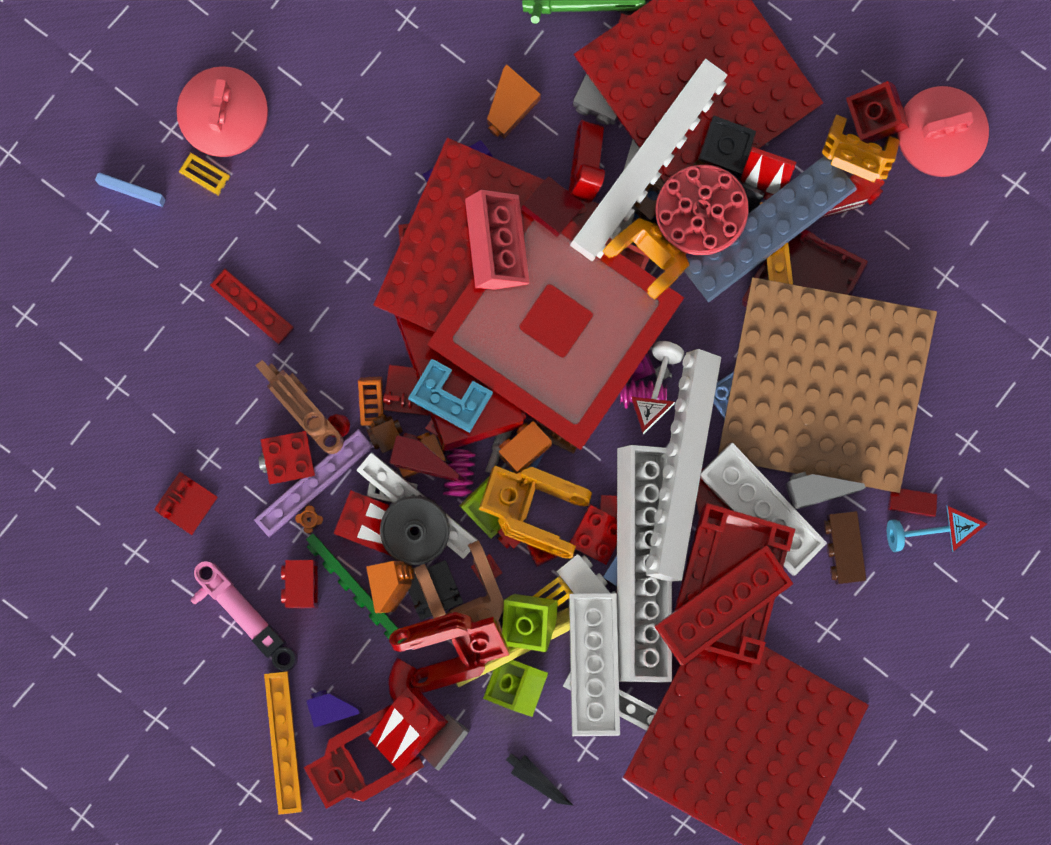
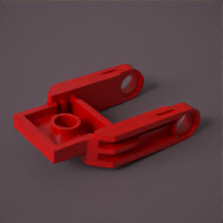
M453 612L399 628L389 637V642L394 651L398 652L412 648L415 650L452 639L459 657L419 668L410 678L412 686L421 693L479 677L485 670V665L488 661L510 655L508 645L494 616L473 622L470 616ZM407 638L404 642L398 643L399 640ZM428 677L425 682L418 683L422 678Z
M391 705L329 739L325 755L304 767L326 809L346 797L363 802L425 767L418 756L402 772H398L395 769L371 784L365 785L364 778L350 752L344 747L346 743L376 727Z

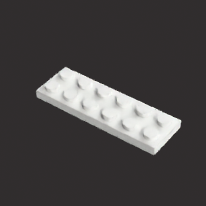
M730 443L701 471L700 478L730 510L795 529L791 549L787 552L784 567L792 575L795 576L827 544L734 443Z
M617 593L569 594L572 736H619Z

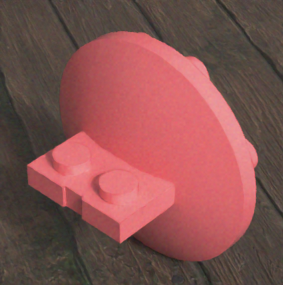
M213 67L198 73L185 85L177 104V120L184 137L197 150L211 156L229 157L248 150L259 140L267 124L268 104L262 88L249 74L232 67Z
M932 87L916 94L904 107L910 128L897 132V139L900 140L899 147L904 157L919 171L936 177L955 176L970 169L983 155L989 138L988 120L983 108L968 93L954 87Z
M694 165L678 171L663 185L656 201V219L665 239L680 251L693 255H710L726 249L739 238L748 220V199L743 186L731 173L712 165Z

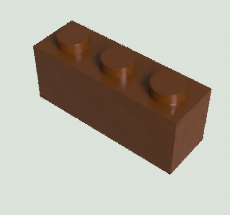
M857 511L827 515V520H824L825 534H829L830 543H827L828 557H832L833 566H830L831 580H835L836 585L867 581Z

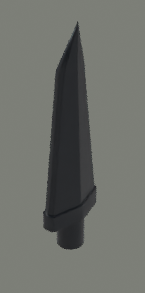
M512 753L506 758V761L514 767L511 771L514 777L516 776L557 804L573 805L526 755L521 760Z

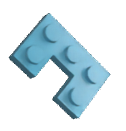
M431 359L408 400L470 433L493 392L472 381L462 400L442 390L452 373V369Z

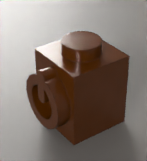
M381 415L373 420L374 423L370 424L371 428L367 430V433L375 450L380 448L382 453L393 449L396 435L400 436L403 430L398 419L393 421L391 415L388 417Z

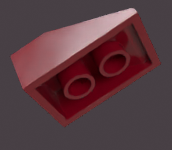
M404 433L403 437L396 435L390 459L392 465L397 468L460 483L465 482V478L424 445L421 439L417 438L418 436Z

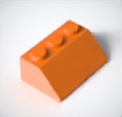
M390 561L366 566L375 613L395 612L412 585L411 579H414L412 565L404 564L403 561Z

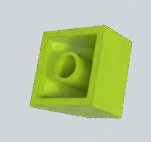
M513 594L504 600L502 635L507 645L546 652L556 626L558 600Z
M511 660L493 670L483 699L533 717L548 673Z

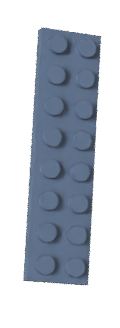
M823 156L748 214V220L742 234L732 245L714 254L694 255L688 259L689 266L684 272L708 303L857 190L856 186L844 171L831 165L832 160Z

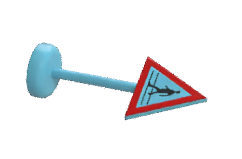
M947 506L949 526L904 532L900 521L896 519L889 520L887 523V539L890 549L893 552H899L904 548L905 537L950 532L952 552H954L986 526L987 523Z

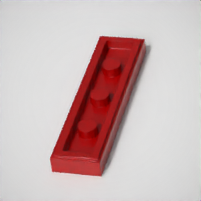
M225 268L210 284L215 291L277 344L280 345L294 329L290 323Z

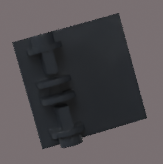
M446 560L428 567L427 570L444 611L462 604L463 600ZM414 573V579H411L412 585L408 591L415 610L422 621L431 617L432 613Z

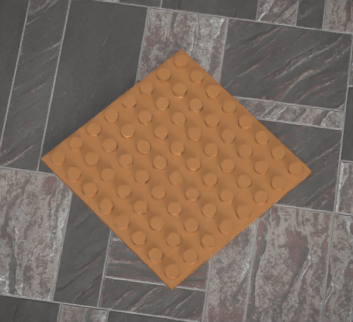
M752 277L718 455L730 443H734L754 466L795 474L806 472V475L815 474L864 483L865 487L900 493L937 311Z

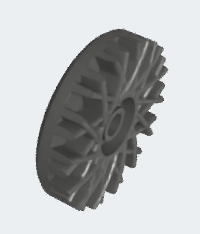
M415 494L408 497L403 496V498H399L396 502L392 503L386 509L380 524V537L386 551L394 559L403 561L404 564L421 565L437 558L445 549L450 534L449 519L442 506H439L430 497L425 498L421 495L415 496ZM411 527H418L419 532L416 534L412 533Z

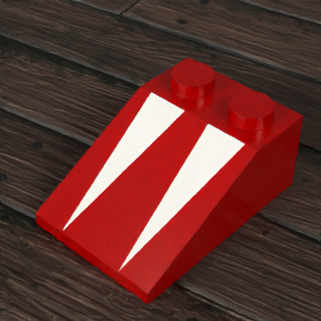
M752 147L740 180L764 191L763 199L767 200L789 183L797 162Z
M853 174L849 179L854 183L857 190L819 219L861 208L866 203L869 205L873 204L883 193L881 188L885 182L877 178L875 182Z
M350 490L334 534L391 556L384 548L380 537L381 520L390 505Z
M407 688L390 706L368 739L398 772H402L448 721L417 688Z

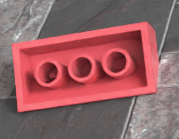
M480 190L466 198L475 288L495 290L529 284L519 195Z

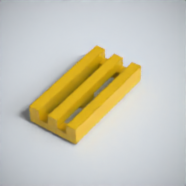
M191 152L179 170L180 174L218 196L221 193V189L226 185V181L230 178L228 174ZM191 161H196L197 163L201 164L202 166L221 176L222 179H216L215 177L211 176L210 174L191 164ZM187 167L217 184V187L215 188L186 171Z
M559 576L533 595V597H540L559 583L561 587L546 597V599H553L559 593L565 591L566 595L558 600V607L573 592Z

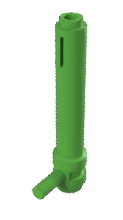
M522 0L523 12L532 14L531 22L534 24L539 23L541 13L637 11L646 5V0Z

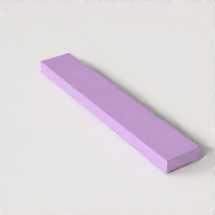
M358 429L343 442V447L339 452L329 454L314 467L315 476L301 478L257 516L254 521L270 538L374 446Z

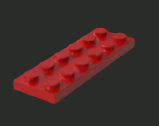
M766 545L654 627L680 665H684L792 586L793 582Z

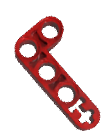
M584 120L580 121L576 131L568 192L576 198L592 202L600 190L605 176V170L599 168L604 126Z

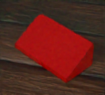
M902 488L900 493L890 491L888 510L935 517L937 494Z

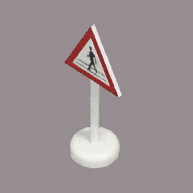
M658 341L653 345L652 354L662 364L651 399L631 396L643 434L675 404L674 401L657 400L667 364L680 363L684 357V350L672 342Z

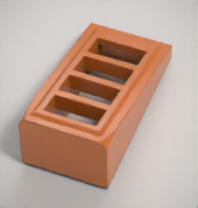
M363 377L358 380L361 426H368L374 423L373 420L377 418H366L367 413H378V417L384 415L382 377ZM365 385H376L377 389H365ZM377 394V398L365 399V395ZM365 404H378V408H365Z

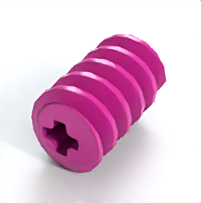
M631 380L629 386L625 385L620 392V404L623 402L625 409H628L630 403H633L631 396L651 399L654 391L653 381H649L647 387H645L643 380H640L636 387L634 380ZM661 384L657 400L667 401V384L665 388Z
M448 450L453 453L446 456V459L452 462L448 465L465 478V482L460 483L451 480L444 483V487L450 489V491L443 492V495L466 497L467 494L472 493V490L466 488V486L473 484V481L467 479V476L474 475V472L468 470V467L475 466V463L469 461V458L475 457L476 454L469 450Z

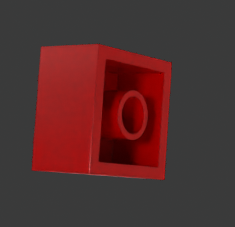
M889 81L846 98L858 136L862 142L869 144L910 128L896 86Z
M285 560V565L281 566V579L285 580V589H281V602L285 604L286 608H318V562L315 560Z

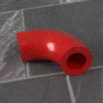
M396 658L388 678L389 695L393 703L407 688H412L410 678L417 670L399 658Z

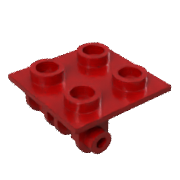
M389 365L386 391L383 398V410L429 416L428 410L408 400L418 382L412 367Z
M306 431L260 439L269 485L315 476L309 448L310 443Z
M179 472L154 510L193 535L218 497Z
M590 504L570 543L576 545V550L607 565L617 546V518Z

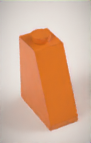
M508 65L503 68L487 118L488 130L494 136L498 137L500 135L503 139L511 133L541 100V94Z

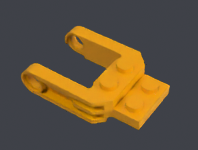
M836 114L828 132L822 154L832 160L831 165L869 181L875 182L876 178L887 179L892 164L896 159L900 140L889 136L885 143V148L882 150V147L878 144H867L860 141V138L853 134L844 135L842 133L847 118Z
M638 218L619 233L605 247L603 253L608 258L614 255L617 256L634 242L661 269L665 270L647 289L649 291L647 294L655 300L678 279L689 266V262L686 257L687 253L680 251L669 243L655 222L651 223Z
M495 465L491 470L479 510L499 517L498 522L504 535L556 556L572 558L576 545L559 539L560 536L523 521L527 517L535 489L578 506H588L592 492L534 467H529L515 474Z

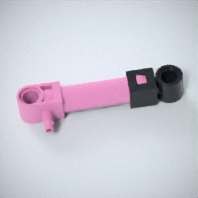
M208 561L199 563L195 567L194 577L202 588L191 598V602L197 604L209 594L239 624L267 658L272 656V663L277 669L285 671L294 668L298 660L297 654L293 649L283 647L286 641L262 618L216 564ZM206 567H210L213 571L212 577L208 580L202 577V570ZM283 652H287L291 657L290 663L286 666L279 662V656Z

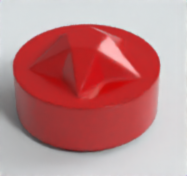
M334 414L328 418V421L342 437L347 435L350 429V422L346 416Z

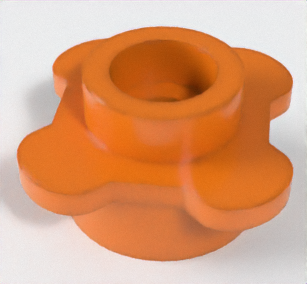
M307 506L305 511L296 515L295 521L304 527V532L312 533L315 526L323 523V517L317 515L313 506Z

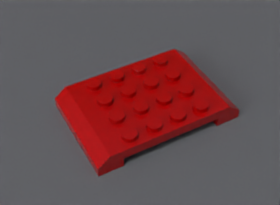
M705 503L699 517L675 611L766 545L783 568L787 552L791 549L795 529ZM775 598L705 650L760 665L766 644L764 639Z

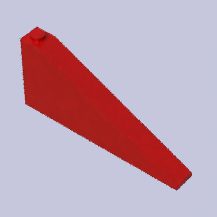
M394 315L418 381L430 360L434 359L452 369V373L442 390L462 400L470 384L474 381L493 392L470 433L429 411L443 452L519 429L523 425L524 419H526L524 411L427 346L435 332Z

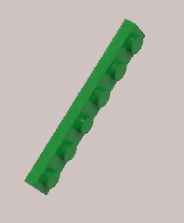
M312 533L306 539L309 543L306 547L315 557L319 554L325 560L322 565L330 574L335 572L340 577L337 582L345 591L350 589L356 595L353 597V600L361 608L366 606L371 612L368 615L369 618L377 626L380 623L386 629L384 634L389 639L390 635L399 628L386 613H375L373 599L319 538ZM406 638L399 640L398 643H401Z

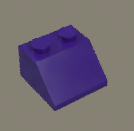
M326 690L311 694L312 699L306 700L314 728L363 713L361 707L334 693L327 694Z

